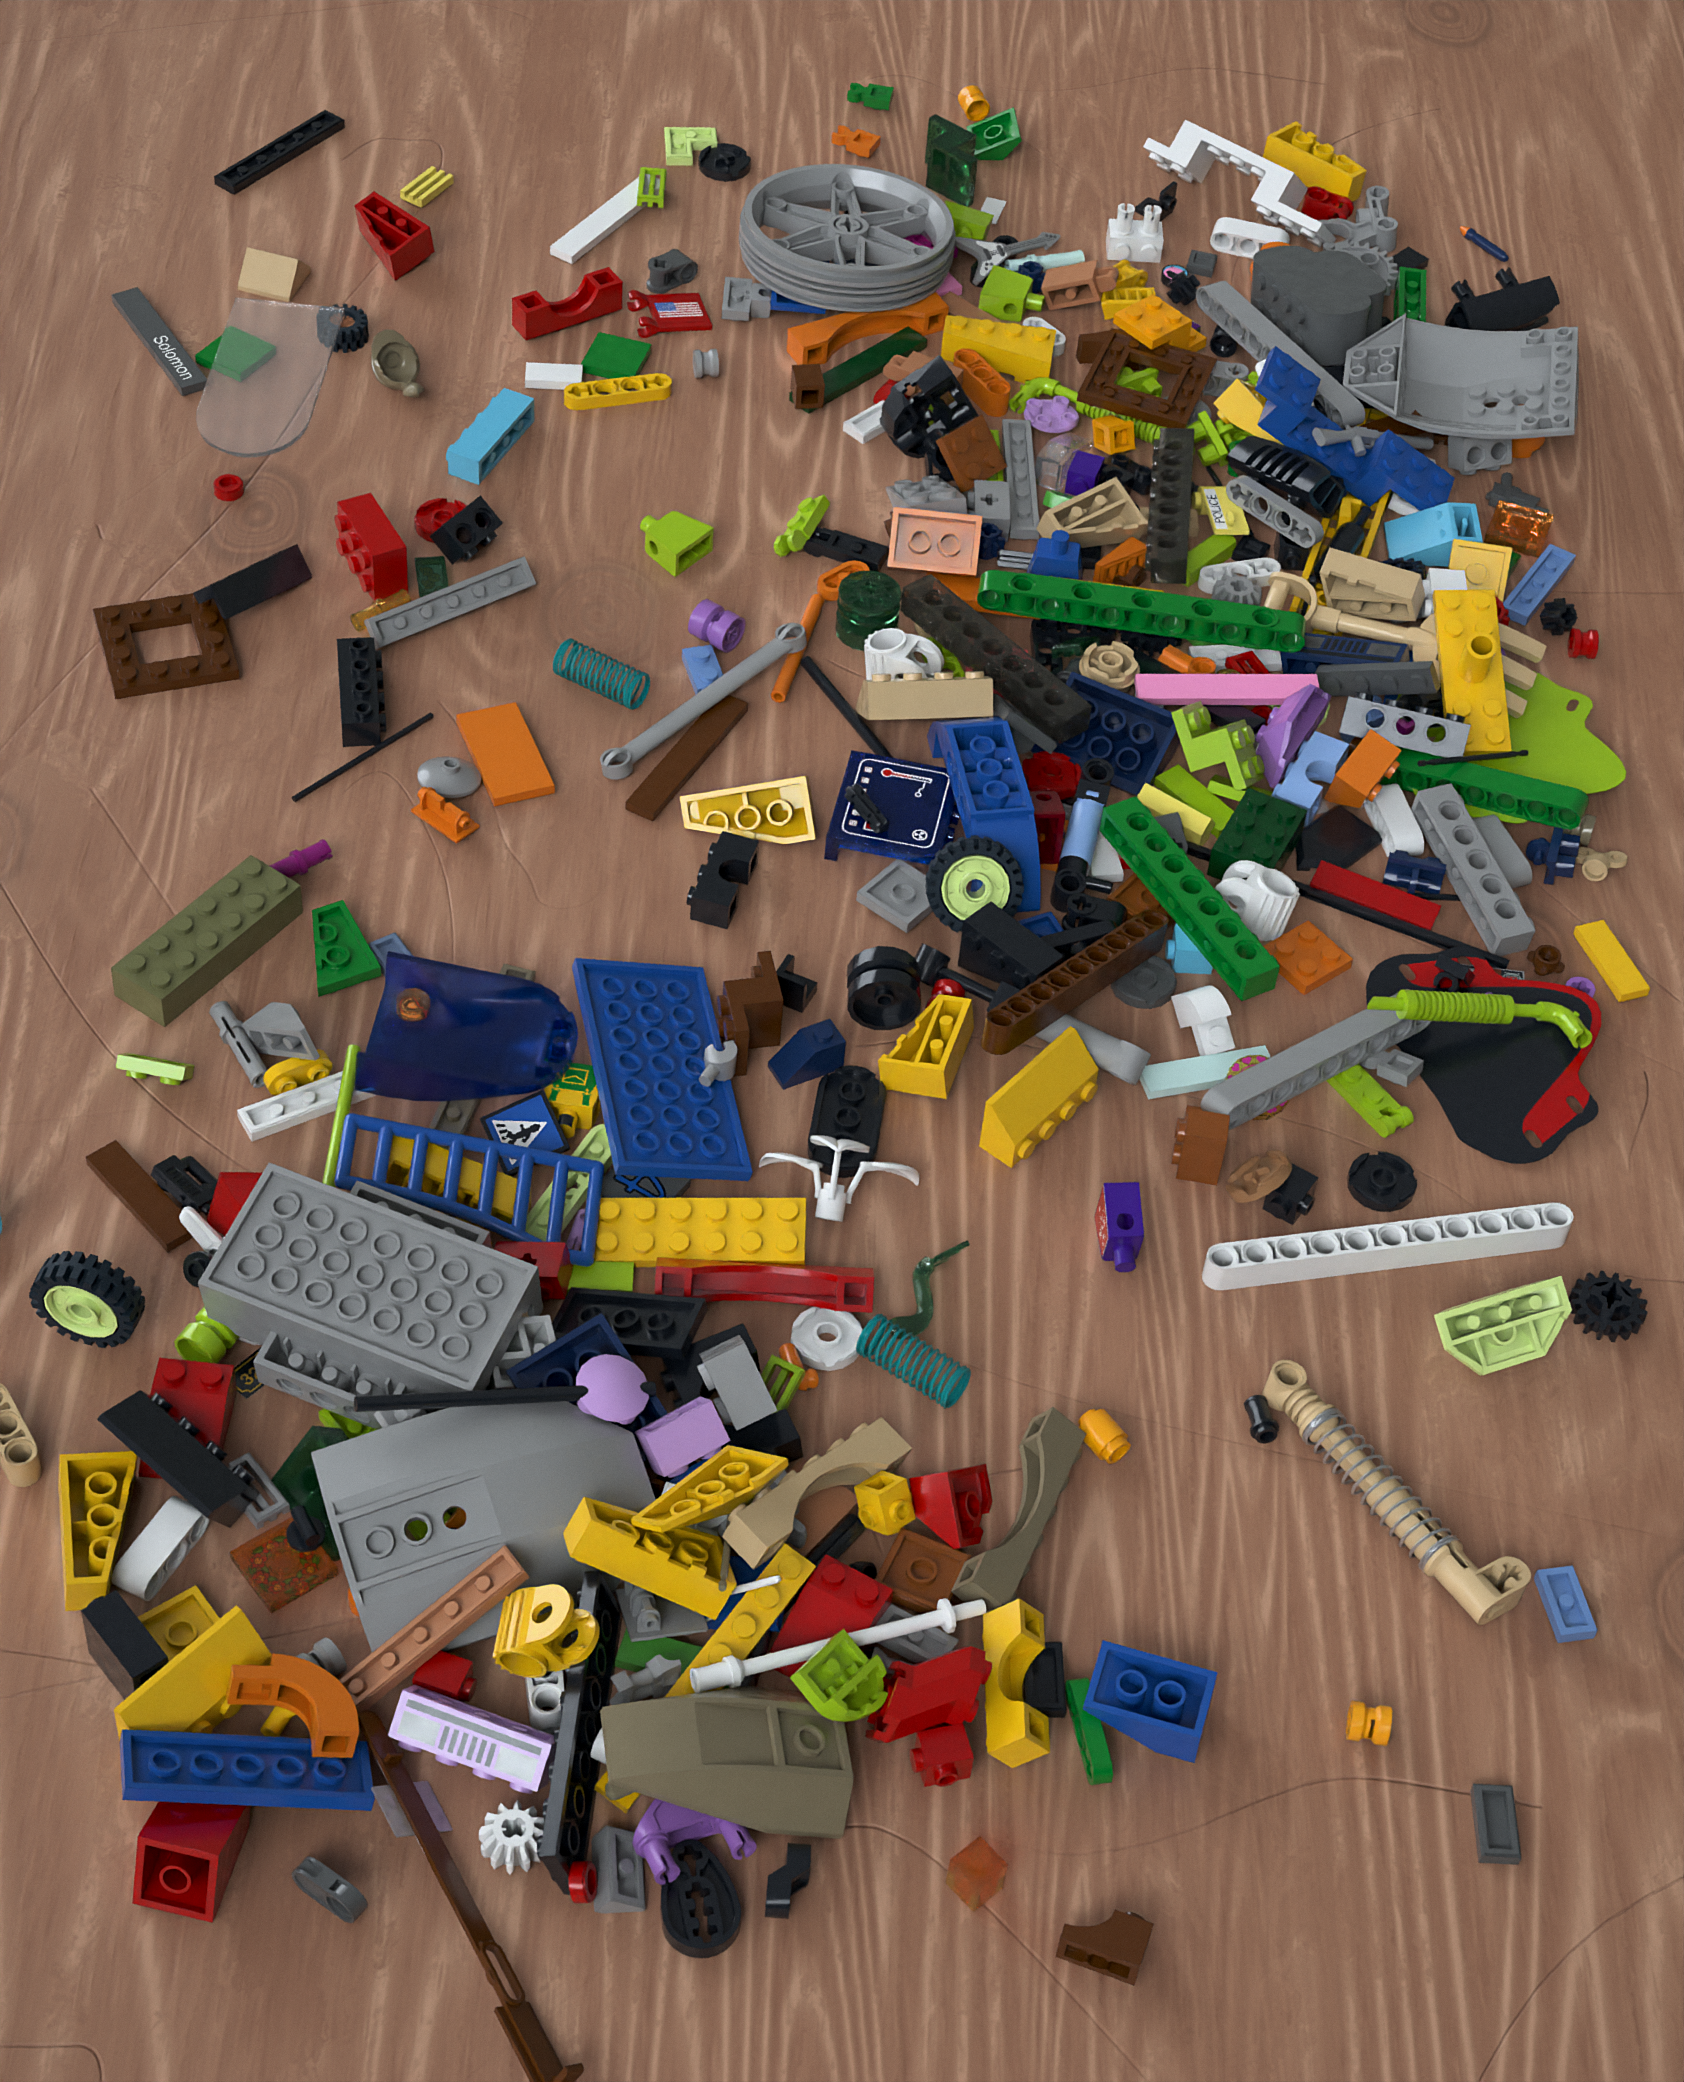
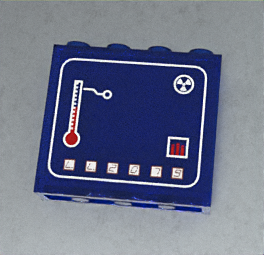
M851 750L826 835L824 859L837 862L840 848L929 865L931 860L935 859V854L939 849L943 850L945 844L950 841L953 843L955 828H951L952 824L958 825L960 818L947 769ZM856 783L863 788L865 793L879 807L880 813H884L890 820L888 831L876 834L870 828V824L865 822L853 807L854 805H851L845 798V789L848 786Z

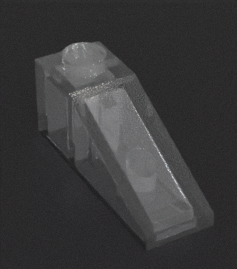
M1070 432L1048 440L1036 458V484L1060 492L1066 484L1068 469L1077 450L1088 453L1093 446V441Z

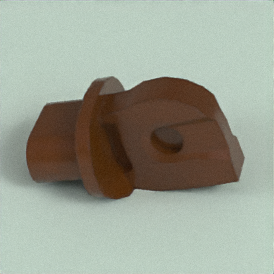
M1135 564L1125 577L1116 575L1113 578V584L1139 587L1147 575L1143 567Z

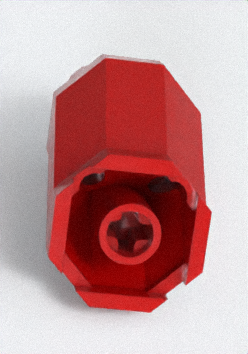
M965 1646L914 1665H909L902 1661H892L888 1669L895 1673L891 1680L883 1677L884 1691L888 1692L887 1698L877 1711L868 1715L867 1722L874 1725V1730H866L865 1737L879 1743H889L938 1724L950 1726L955 1724L961 1725L963 1721L971 1723L979 1707V1700L975 1698L980 1684L984 1685L987 1682L992 1670V1662L985 1660L986 1652L973 1646Z

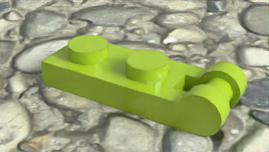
M1360 1064L1326 1080L1381 1137L1386 1138L1394 1134L1396 1128H1405L1414 1122L1411 1110L1407 1106H1400Z

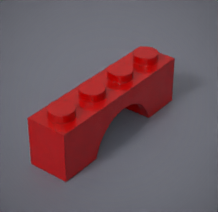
M607 267L585 274L578 289L561 301H546L537 290L513 297L512 326L525 340H529L622 309L623 281Z

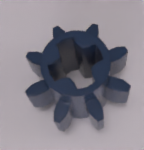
M1028 261L1023 263V265H1019L1018 271L1015 272L1033 279L1032 293L1038 294L1042 292L1041 286L1045 277V273H1043L1044 267L1034 261Z
M991 523L982 524L978 558L983 560L996 558L998 551L1004 549L1005 538L1002 537L1003 531L999 530L996 525Z

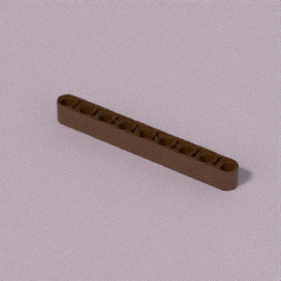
M1144 910L991 1009L986 1014L981 1047L986 1052L994 1055L1009 1053L1162 949L1168 925L1167 916L1157 910Z

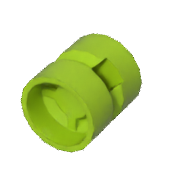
M204 1306L195 1316L196 1322L189 1323L175 1339V1348L184 1360L218 1364L226 1354V1350L230 1349L240 1336L236 1335L226 1325L209 1319Z

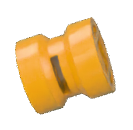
M970 85L960 91L958 102L964 110L966 117L974 122L984 119L990 111V106L978 86Z
M1352 1700L1347 1716L1346 1740L1359 1742L1361 1739H1369L1375 1745L1387 1746L1392 1724V1707L1379 1705L1376 1708L1367 1707L1364 1702Z

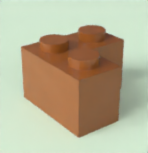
M1187 1105L1184 1118H1177L1174 1138H1176V1142H1180V1144L1174 1143L1171 1164L1177 1165L1176 1179L1217 1186L1227 1145L1230 1115L1202 1111L1201 1107Z

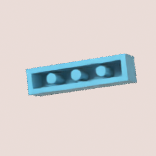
M503 388L496 397L491 399L485 410L476 416L475 421L469 428L463 430L461 437L449 446L446 452L448 474L479 485L534 422V398Z

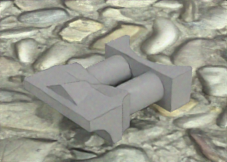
M659 1654L648 1661L643 1670L629 1676L624 1670L611 1676L610 1678L618 1692L609 1702L611 1705L640 1701L650 1695L654 1699L666 1696L681 1676L682 1664L680 1660H667Z

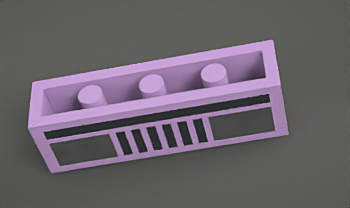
M415 1684L402 1690L388 1733V1737L399 1740L398 1745L403 1749L413 1752H421L422 1749L436 1754L435 1759L443 1764L458 1766L459 1763L472 1767V1773L478 1777L489 1780L499 1777L509 1781V1786L512 1789L531 1794L533 1791L537 1792L548 1784L549 1765L551 1762H554L556 1754L554 1736Z

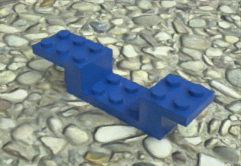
M1277 346L1269 352L1254 389L1267 398L1257 424L1259 427L1285 446L1298 450L1324 465L1331 472L1330 475L1341 477L1346 490L1369 507L1390 489L1419 511L1447 502L1455 478L1389 429L1375 440L1373 447L1366 449L1365 455L1360 457L1355 456L1351 441L1319 446L1312 434L1314 428L1336 431L1344 430L1320 413L1315 407L1311 406L1321 379Z

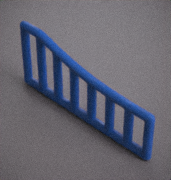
M350 1113L345 1116L334 1180L336 1187L351 1191L358 1180L427 1208L482 1226L512 1241L545 1242L525 1232L534 1163L554 1167L546 1242H560L568 1171L588 1173L589 1181L581 1251L568 1250L571 1264L589 1267L594 1263L604 1174L602 1162ZM357 1129L379 1133L372 1180L350 1176ZM393 1136L414 1140L407 1188L386 1183ZM428 1143L449 1147L443 1197L422 1192ZM464 1150L485 1153L477 1209L457 1202ZM499 1156L520 1160L512 1225L491 1216Z

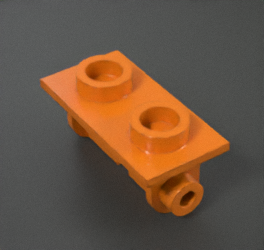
M422 787L419 790L417 796L420 798V803L412 808L411 812L456 844L480 827L479 824L470 818V814L467 811L460 810L450 802L447 803L445 798L436 793L434 788Z

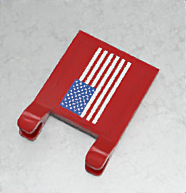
M631 290L628 293L630 300H636L634 302H627L628 309L634 312L648 306L653 318L645 316L639 318V325L641 327L647 326L637 329L638 335L641 338H648L658 332L712 330L711 321L699 293L645 295L637 290Z

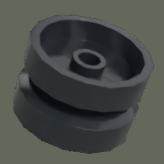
M889 946L865 949L855 955L847 965V1009L851 1018L861 1026L873 1030H892L912 1022L921 1009L920 967L915 957L905 950Z

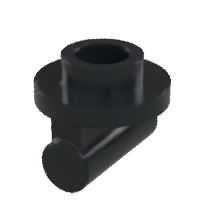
M192 1252L184 1260V1276L194 1287L199 1288L198 1281L213 1258L207 1252Z
M299 1505L294 1507L290 1512L294 1521L289 1524L286 1531L288 1544L299 1552H311L318 1549L324 1543L326 1537L323 1523L317 1518L309 1516L305 1506Z

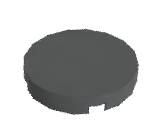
M1153 955L1113 982L1111 989L1115 996L1127 1005L1141 1009H1152L1161 1007L1171 1000V996L1175 993L1177 982L1172 966L1162 958Z

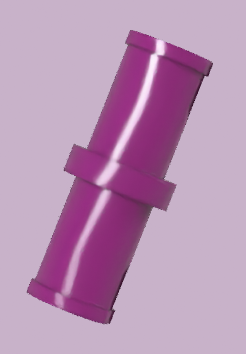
M322 839L301 851L297 849L291 851L288 857L270 865V867L290 878L296 874L304 875L308 873L309 868L327 859H331L333 855L328 843Z

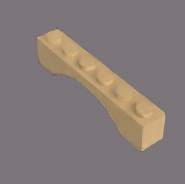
M882 1417L870 1425L864 1422L852 1432L848 1440L844 1441L843 1438H840L834 1442L824 1456L821 1457L819 1454L811 1457L800 1472L790 1471L780 1480L777 1487L771 1489L768 1486L754 1498L753 1503L747 1506L745 1503H742L736 1507L727 1518L730 1524L722 1537L754 1570L776 1555L793 1531L794 1514L797 1505L806 1497L822 1489L838 1485L859 1484L881 1470L894 1474L899 1470L913 1448Z

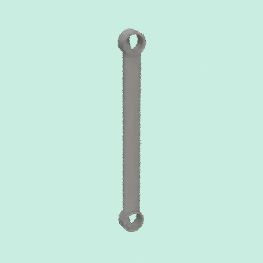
M787 623L779 626L776 629L773 640L622 748H612L605 751L600 757L603 775L614 780L629 776L633 771V764L786 653H796L803 650L807 644L805 628L798 623ZM615 762H623L619 765H610Z

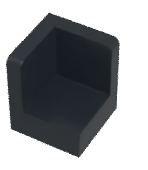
M788 954L776 971L784 1000L783 1006L803 1013L817 992V982L795 974V956Z

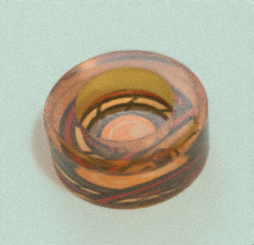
M409 988L400 992L396 998V1012L398 1016L408 1022H418L425 1019L430 1013L429 995L417 988Z

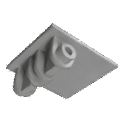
M624 1581L623 1589L615 1590L631 1642L649 1641L657 1638L690 1635L708 1631L704 1615L626 1581Z

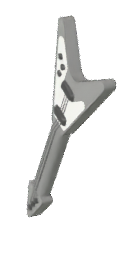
M1042 232L1036 238L1009 245L956 237L955 246L977 258L978 266L973 284L978 285L989 275L993 265L999 266L1008 256L1041 247L1048 250L1061 236L1059 234Z

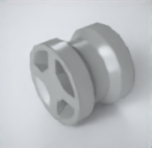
M700 349L693 350L695 378H701L703 375L718 377L719 359L717 349H710L708 352H702Z

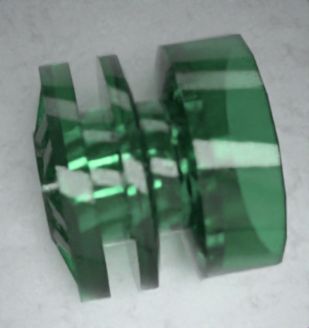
M858 571L846 576L838 588V609L835 620L836 635L841 642L852 649L864 651L865 639H868L869 634L872 635L875 631L882 629H898V614L902 597L900 585L892 577L876 571Z

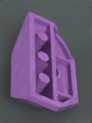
M1312 684L1287 697L1280 708L1274 707L1267 720L1268 726L1262 725L1256 735L1255 742L1259 743L1256 754L1260 755L1265 767L1264 775L1273 789L1284 779L1290 762H1295L1303 741H1309L1325 716L1331 695Z

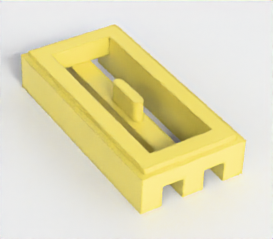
M431 166L400 190V199L422 208L454 183V176L450 173L445 176V171L439 170L436 172V167Z

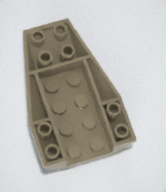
M741 1686L605 1706L601 1709L600 1714L609 1784L764 1833L840 1839L844 1835L854 1780L844 1722L834 1721L819 1714L801 1691Z

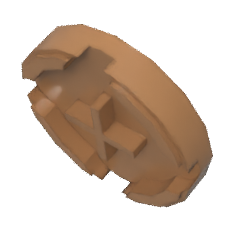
M1269 1150L1265 1152L1267 1157L1259 1159L1258 1155L1253 1156L1240 1164L1227 1180L1230 1185H1226V1191L1231 1199L1236 1203H1247L1260 1199L1277 1189L1289 1177L1292 1171V1163L1288 1156L1280 1150Z

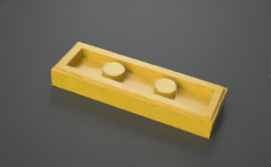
M1604 920L1575 926L1574 937L1619 1003L1648 996L1650 991L1649 985Z

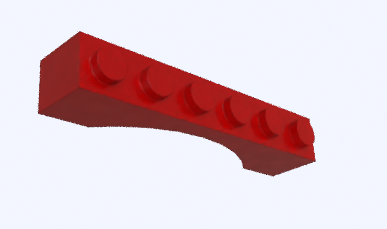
M657 1257L654 1294L703 1298L706 1302L767 1301L807 1305L833 1311L872 1313L875 1277L873 1268Z

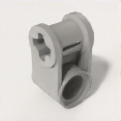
M1217 361L1216 368L1203 395L1220 397L1236 379L1243 381L1247 379L1249 374L1248 367L1240 363Z

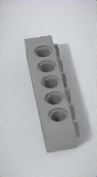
M1452 783L1418 791L1411 811L1436 858H1439L1441 863L1447 864L1445 874L1488 951L1492 954L1503 956L1527 950L1536 931L1534 923L1521 906L1519 896L1516 892H1513L1504 870L1499 867L1493 857L1490 845L1485 843L1476 821L1471 818L1465 808L1463 798L1457 794Z

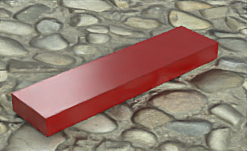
M1321 860L1309 885L1430 931L1441 910V905L1323 860Z

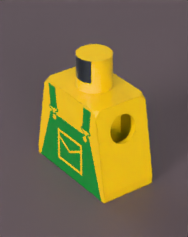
M546 1059L544 1092L565 1138L573 1137L576 1128L592 1129L602 1110L593 1066Z

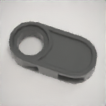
M306 1857L291 1874L296 1885L304 1893L347 1923H354L368 1907L365 1897L356 1887L313 1857Z

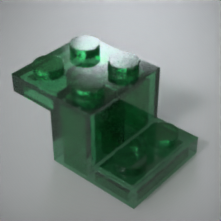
M934 114L929 118L925 153V163L928 164L926 187L960 205L969 207L973 204L978 164V159L974 157L977 135Z

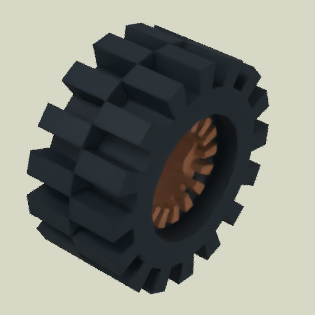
M335 304L333 309L328 306L325 308V312L321 310L319 316H317L319 343L321 346L325 345L327 350L333 348V352L337 353L339 349H343V353H348V349L354 352L357 351V346L359 348L364 347V343H367L369 338L366 313L364 314L361 308L357 310V306L354 305L348 308V304H343V307H338V304Z

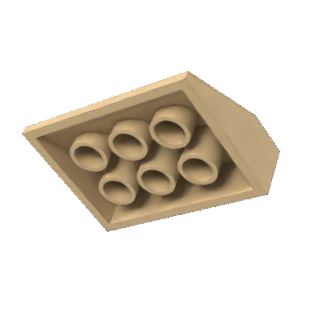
M966 671L965 677H953V672H934V678H922V673H903V679H891V674H872V680L863 681L856 704V712L867 720L993 717V678L984 676V671Z

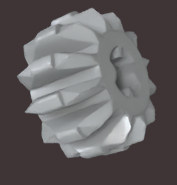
M1234 572L1232 577L1223 575L1221 580H1216L1211 599L1260 606L1262 588L1257 585V580L1247 579V574L1241 577Z

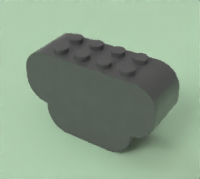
M1277 246L1263 249L1254 255L1250 303L1318 364L1327 366L1344 365L1347 350L1382 329L1383 303L1387 283L1355 256L1341 251L1313 252L1299 246Z

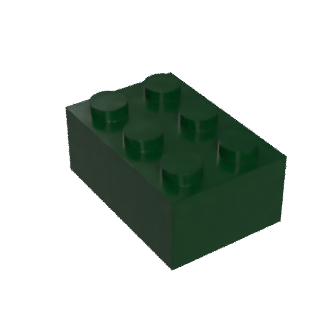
M1248 788L1212 848L1207 875L1222 881L1224 873L1232 864L1244 860L1253 861L1266 868L1281 872L1301 838L1307 810Z

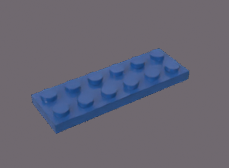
M122 1729L120 1738L122 1800L372 1811L375 1796L371 1790L373 1781L367 1741H357L353 1758L312 1757L311 1739Z

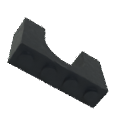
M743 1323L692 1343L684 1360L662 1358L664 1371L659 1372V1376L667 1393L673 1391L676 1400L672 1401L675 1410L700 1396L709 1399L717 1391L716 1388L708 1390L697 1368L698 1365L703 1363L699 1354L737 1335H740L745 1342L760 1372L757 1350ZM786 1408L759 1419L737 1431L734 1425L723 1424L730 1441L722 1445V1449L727 1445H735V1447L788 1458V1463L803 1457L800 1436Z

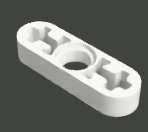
M1268 557L1208 565L1200 570L1198 587L1203 592L1212 594L1216 580H1221L1223 575L1232 577L1234 572L1242 575L1247 574V579L1257 580L1259 587L1270 586L1268 583L1270 574L1276 571L1280 572L1281 566L1278 561Z

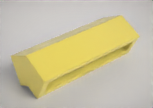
M1147 783L1144 784L1137 798L1151 811L1153 817L1178 812L1187 841L1203 846L1209 840L1210 832L1216 824L1211 818Z

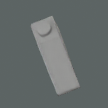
M271 1002L242 1024L248 1038L258 1053L314 1061L320 1057L306 1028L301 1022L300 1014L291 1004Z

